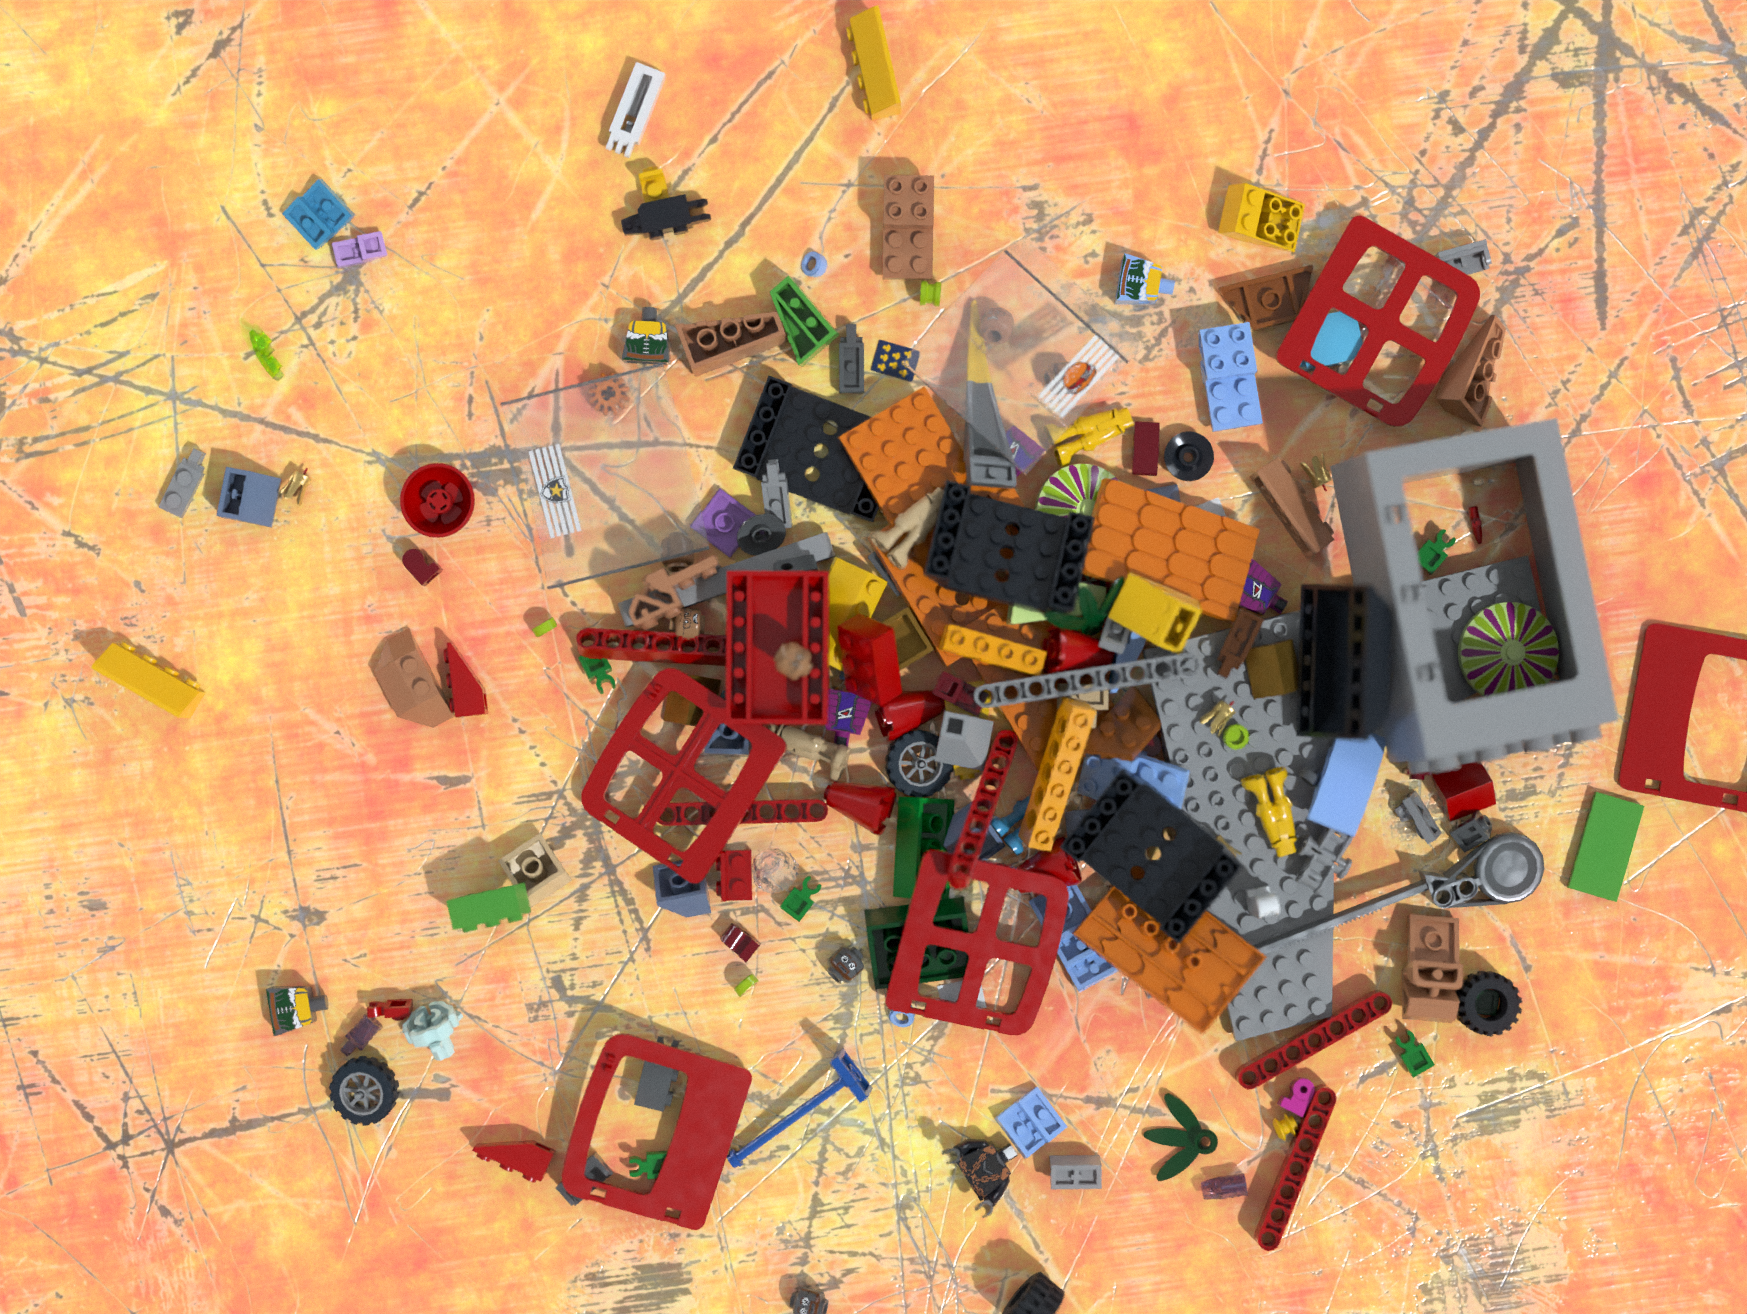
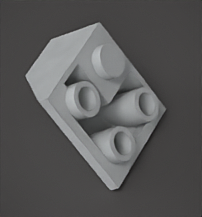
M944 711L934 761L984 771L994 722Z

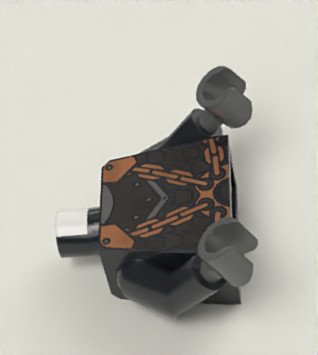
M966 1139L953 1148L944 1149L942 1155L948 1153L951 1155L950 1161L946 1162V1164L957 1163L979 1200L984 1199L983 1202L975 1206V1211L984 1207L985 1214L982 1218L991 1215L993 1207L1003 1197L1010 1182L1009 1176L1011 1172L1006 1163L1018 1156L1011 1143L997 1150L992 1141Z

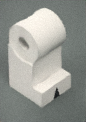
M1269 886L1245 890L1249 915L1256 918L1279 915L1278 898L1275 893L1270 894Z

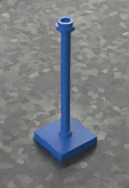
M844 1048L836 1052L830 1061L839 1074V1078L740 1150L732 1149L729 1151L730 1154L727 1155V1160L732 1167L736 1168L744 1165L743 1159L843 1087L849 1088L859 1103L869 1097L873 1089Z

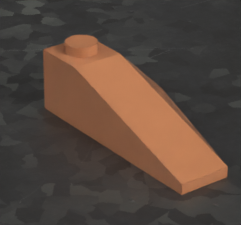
M1491 315L1448 370L1435 396L1436 401L1446 412L1476 426L1483 425L1491 405L1492 396H1488L1490 384L1496 381L1497 376L1494 373L1495 360L1501 356L1506 332L1505 326L1496 315Z

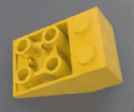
M1247 183L1228 185L1218 234L1243 242L1295 252L1305 204Z
M1129 572L1108 614V618L1150 642L1180 655L1202 612V608L1197 599Z

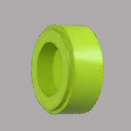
M552 617L533 628L532 631L536 637H540L557 627V623Z
M1231 724L1224 729L1222 739L1227 747L1238 750L1245 747L1248 743L1249 733L1244 726Z
M750 974L734 988V991L739 997H742L759 980L754 974Z

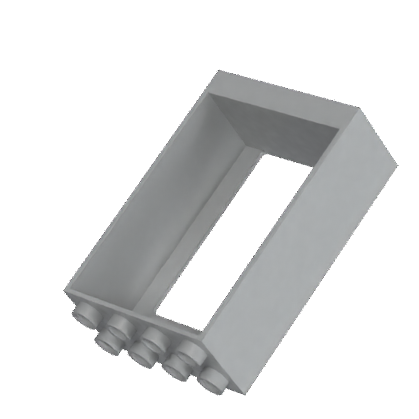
M1557 418L1365 452L1330 466L1353 584L1373 585L1391 610L1388 716L1382 722L1389 763L1408 762L1410 774L1427 771L1429 773L1459 768L1460 764L1476 761L1477 763L1507 758L1508 754L1531 753L1552 749L1558 744L1569 742L1573 744L1601 739L1600 725L1619 721ZM1516 463L1546 616L1555 631L1558 641L1559 658L1557 670L1560 683L1453 704L1445 696L1403 484ZM1393 507H1396V509H1397V514H1398L1399 522H1396V520H1397V515H1396V510H1395ZM1426 665H1428V668H1429V673H1430V678H1431L1430 681H1428V679H1429V674H1428V669L1425 667Z

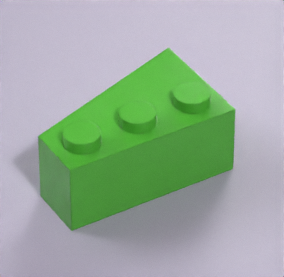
M789 275L770 291L787 338L796 356L797 363L803 367L840 334Z
M525 882L446 901L452 929L462 928L463 933L478 930L477 925L485 923L486 928L501 925L500 920L506 918L508 923L523 920L524 914L531 912Z

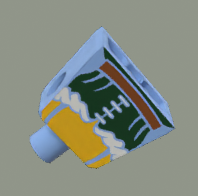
M1124 253L1121 261L1115 304H1155L1158 293L1173 294L1175 280L1161 278V265Z

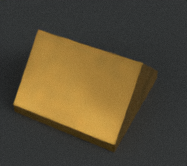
M1293 639L1250 648L1245 663L1253 699L1286 695L1298 690V663Z
M687 674L719 695L721 680ZM670 692L667 696L663 721L696 726L703 716V710L677 692Z

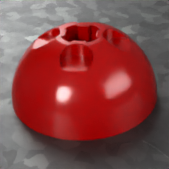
M443 463L427 464L415 470L405 481L400 494V507L406 522L418 533L434 538L447 537L460 531L470 520L475 506L474 490L468 478L457 468Z

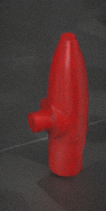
M1472 506L1468 509L1473 535L1477 543L1482 544V521L1479 517L1478 506Z

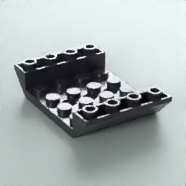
M769 375L733 469L762 482V475L767 474L768 460L778 459L780 473L785 472L789 493L872 523L879 509L878 504L838 439L841 435L872 417L797 389L792 384ZM829 421L836 423L838 427L837 432L833 435H827L823 431L824 424ZM821 444L827 446L829 450L828 455L824 458L816 457L814 454L816 446ZM809 468L818 469L820 476L816 481L806 479L805 473Z
M947 480L924 576L946 590L1045 614L1047 611L1073 613L1095 517L1070 511L1067 518L970 494L971 486ZM1014 525L1018 529V534L1015 536L1008 535L1005 527ZM1003 548L1010 549L1013 557L1004 559L1000 555V550ZM1002 571L1007 574L1008 580L1006 582H998L994 574Z
M1123 768L1060 846L1062 850L1078 863L1084 861L1161 924L1159 928L1178 944H1180L1243 867V864L1216 837L1146 781ZM1165 827L1175 829L1176 838L1174 840H1167L1163 837L1162 832ZM1148 847H1157L1161 853L1160 858L1156 860L1150 859L1147 856ZM1133 866H1141L1144 869L1145 876L1142 879H1136L1132 876L1131 869Z

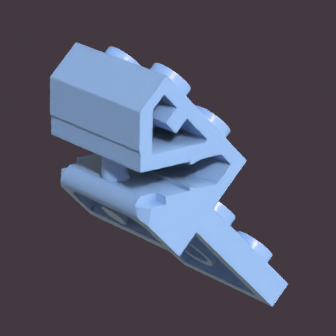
M1250 322L1199 330L1198 343L1202 357L1200 368L1202 381L1205 384L1212 432L1263 424L1255 378L1257 365Z
M1143 750L1133 761H1123L1117 758L1101 759L1098 754L1086 753L1077 790L1078 794L1097 800L1123 768L1146 781L1178 808L1182 809L1190 770L1149 757L1147 752Z

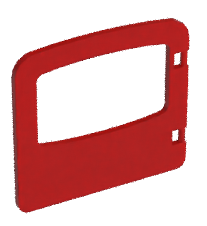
M1659 623L1649 625L1644 634L1619 770L1618 783L1620 787L1629 791L1747 813V792L1690 782L1684 778V756L1690 714L1704 659L1708 654L1747 661V640ZM1646 779L1660 781L1659 789L1645 787ZM1724 793L1736 795V804L1722 802Z
M627 1033L613 1035L605 1042L577 1113L562 1171L564 1188L569 1194L577 1198L602 1203V1205L659 1221H666L691 1230L701 1229L705 1224L752 1082L751 1072L741 1066ZM626 1056L679 1070L688 1076L679 1117L666 1157L648 1193H639L587 1178L584 1174L589 1147L601 1107L620 1061ZM592 1187L606 1190L604 1197L590 1194ZM667 1207L679 1210V1217L675 1218L665 1215Z

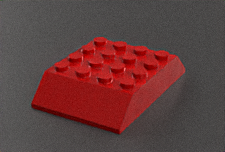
M727 571L726 724L828 725L830 688L829 571ZM790 642H795L811 653L809 662L813 666L806 677L801 675L798 679L792 680L776 670V662L773 659L783 643L787 645Z

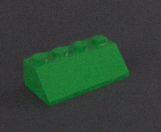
M898 796L893 897L912 898L922 857L926 851L936 849L948 852L943 844L954 815L955 799ZM948 881L940 899H949L950 885Z

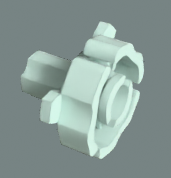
M434 1001L428 1005L432 1015H429L425 1006H420L411 1013L402 1027L409 1044H413L414 1047L429 1046L434 1059L441 1061L451 1057L455 1052L454 1045L449 1036L454 1033L453 1028L459 1025L463 1015L461 1012L455 1011L452 1005H447L444 1001Z

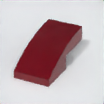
M1135 421L1132 475L1157 476L1160 423Z
M945 671L942 672L932 694L979 717L983 709L974 699L976 687ZM982 691L980 694L981 702L985 704L990 694Z

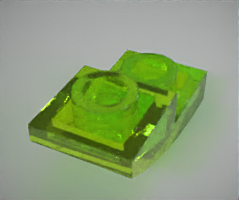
M252 329L249 335L257 358L267 373L274 380L279 381L285 375L280 370L283 366L274 356L268 358L275 351L270 345L273 341L263 331L258 333Z

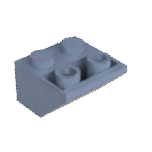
M226 467L216 516L272 528L282 479Z

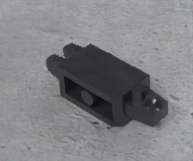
M683 194L642 203L638 208V214L621 220L624 235H644V238L658 240L664 238V234L674 232V235L688 233V229L693 228V225L711 220L710 214L704 213L691 217L689 211L708 205V201L705 198L687 201L686 195Z

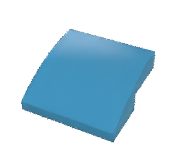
M318 179L303 196H298L282 213L315 250L326 244L355 216L323 179Z

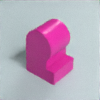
M1303 1077L1293 1079L1290 1083L1288 1098L1281 1095L1277 1104L1303 1117L1315 1092L1313 1083Z

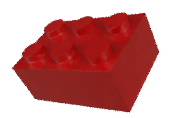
M860 613L837 625L846 690L879 706L902 694L894 628Z

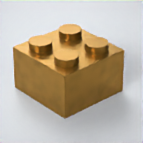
M909 607L882 622L894 628L899 671L934 651Z

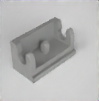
M1486 239L1441 251L1434 255L1467 275L1490 269L1489 265L1492 264Z
M1049 1155L1051 1189H1102L1100 1155Z

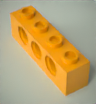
M951 624L945 625L938 649L1033 677L1041 675L1046 651Z

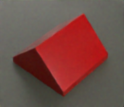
M1476 761L1460 764L1459 768L1450 769V772L1441 771L1431 775L1449 822L1470 815L1476 810L1480 811L1496 804L1493 781L1482 763H1477Z

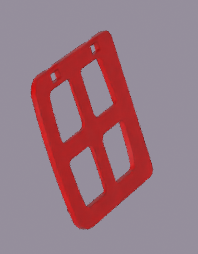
M1361 215L1355 216L1348 223L1277 350L1276 360L1281 366L1299 374L1313 384L1361 411L1370 414L1384 424L1392 427H1402L1414 419L1448 366L1480 300V288L1471 276ZM1370 247H1375L1405 264L1401 276L1381 309H1374L1343 290V285ZM1422 276L1431 278L1456 294V300L1450 316L1436 342L1406 327L1400 321V315ZM1333 308L1365 325L1368 329L1367 337L1344 375L1333 371L1311 357V350L1329 310ZM1387 341H1393L1425 360L1424 366L1397 404L1390 403L1363 387V381ZM1302 361L1315 367L1312 374L1299 368ZM1370 399L1383 405L1380 412L1367 406Z
M666 668L655 675L614 732L582 790L581 802L584 809L598 821H601L651 857L672 869L688 882L699 883L706 877L786 752L787 743L782 737L762 724H726L725 699L683 671L675 668ZM672 691L677 692L703 710V716L680 752L676 755L669 754L641 734L642 728L654 711ZM720 724H725L752 744L748 758L730 791H724L695 770V762ZM629 751H632L662 773L660 783L636 819L622 812L605 798V793L614 774ZM682 787L687 788L716 809L713 817L686 851H680L653 831L654 826L678 789ZM608 810L620 817L616 824L605 817ZM672 853L683 859L680 867L668 860Z
M936 849L926 851L922 857L885 995L886 1006L893 1011L907 1014L912 1013L926 1018L983 1030L997 1031L1007 1035L1026 1033L1034 1024L1056 960L1069 900L1066 884L1054 875L978 859L971 879L988 884L978 926L971 933L934 925L933 919L942 892L948 881L949 867L954 853ZM961 871L954 872L957 876H965ZM1010 888L1042 894L1046 897L1042 928L1038 945L1035 947L1000 940L996 937V930L1006 893ZM929 944L964 951L969 955L958 999L955 1002L921 995L918 992L924 952ZM997 958L1031 967L1022 996L1015 1011L1012 1013L976 1006L986 966L990 959ZM912 1000L926 1003L924 1010L911 1007ZM987 1016L1000 1018L999 1025L986 1023Z

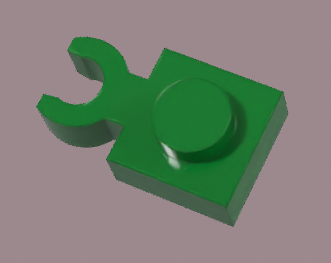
M1445 529L1437 532L1434 543L1428 539L1417 551L1419 566L1430 575L1435 572L1448 556L1443 550L1451 547L1456 541L1453 537L1448 543L1443 542L1442 535L1446 532Z
M578 657L588 680L597 679L596 687L600 694L604 693L602 688L604 682L610 683L613 689L616 688L614 678L607 674L612 671V667L607 659Z
M807 876L804 879L801 891L794 887L780 905L781 909L798 922L801 921L814 904V901L809 897L811 894L818 893L822 886L819 883L815 889H810L807 883L811 876Z
M1407 1029L1405 1031L1408 1035L1407 1042L1402 1043L1398 1036L1394 1037V1041L1399 1047L1404 1048L1405 1052L1399 1054L1411 1077L1414 1078L1435 1066L1423 1043L1414 1044L1415 1036Z
M667 1151L646 1152V1159H641L639 1156L629 1157V1163H637L639 1165L638 1169L629 1170L630 1176L638 1177L643 1172H647V1179H656Z

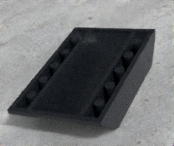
M1301 584L1296 736L1368 741L1388 716L1391 610L1373 585Z

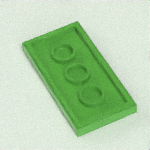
M1594 792L1567 888L1617 902L1644 810L1643 805Z

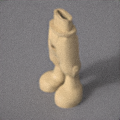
M938 487L932 494L928 492L926 496L913 504L907 511L898 514L893 528L885 532L874 531L869 536L872 543L878 549L886 552L903 533L909 532L907 537L887 554L888 559L898 569L903 570L907 566V556L914 544L919 545L925 542L926 536L935 527L944 493L941 488Z
M769 724L768 729L786 741L787 751L810 760L822 759L830 765V778L836 782L839 781L847 765L851 748L842 744L828 742L819 735L810 734L792 726L782 724L779 727L775 724Z

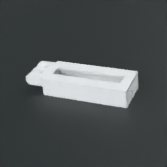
M638 62L635 63L609 129L611 135L606 145L607 150L611 151L616 142L618 144L615 153L621 154L623 147L626 146L624 156L630 158L635 144L639 145L655 107L666 79L664 72ZM626 114L636 118L635 123L627 121L625 130L621 129Z

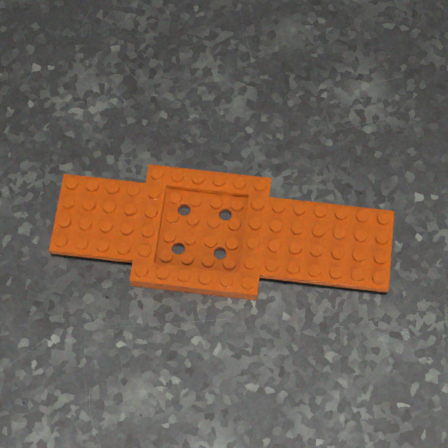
M925 386L838 437L889 523L888 526L879 531L885 532L893 528L898 514L907 511L913 504L926 496L928 492L932 494L938 487L944 491L947 480L967 485L966 463L963 462L964 451ZM968 485L971 486L970 494L1025 507L1014 488L1006 489ZM1014 525L1005 527L1008 535L1015 536L1018 534V529ZM935 527L926 536L925 542L919 545L914 544L907 556L908 564L903 570L894 566L888 559L887 554L907 537L908 531L903 533L886 552L878 549L870 538H867L944 667L962 658V656L938 650L945 625H955L1039 650L1042 648L1043 638L1048 639L1050 632L1046 631L1052 625L1049 621L1008 625L1006 621L1009 605L967 595L968 601L965 605H959L955 601L957 592L946 590L924 576ZM1003 548L1000 550V555L1004 559L1013 557L1010 549ZM997 572L994 574L998 582H1006L1008 578L1006 580L1000 579ZM970 659L985 685L1033 677ZM1042 667L1040 676L1051 675L1046 674L1047 667ZM1085 674L1080 678V684L1094 683L1092 675ZM1059 678L1055 682V689L1057 690V683L1069 684L1065 678ZM1040 682L1031 684L1030 693L1033 696H1038L1043 692V685ZM1015 686L1007 687L1005 697L1008 700L1015 699L1018 695V689ZM1109 695L1108 710H1096V726L1114 707ZM1057 698L999 707L1011 729L1017 735L1018 741L1036 771L1039 772L1059 710L1057 709Z

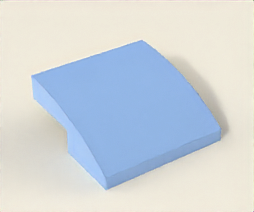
M1038 1087L1029 1091L994 1118L1024 1159L1031 1156L1041 1146L1050 1142L1067 1128V1125Z

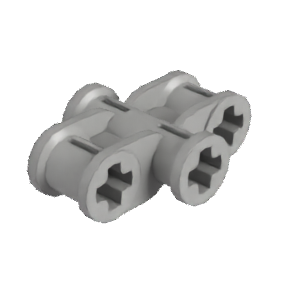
M1326 826L1323 828L1317 842L1313 840V836L1310 834L1305 836L1298 847L1297 854L1300 856L1305 855L1307 859L1298 871L1295 882L1305 884L1318 895L1325 888L1333 872L1337 874V878H1344L1351 868L1352 860L1350 858L1345 859L1342 856L1352 842L1353 837Z

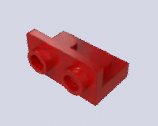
M722 850L720 856L716 859V871H721V881H716L717 896H721V902L753 900L752 850Z

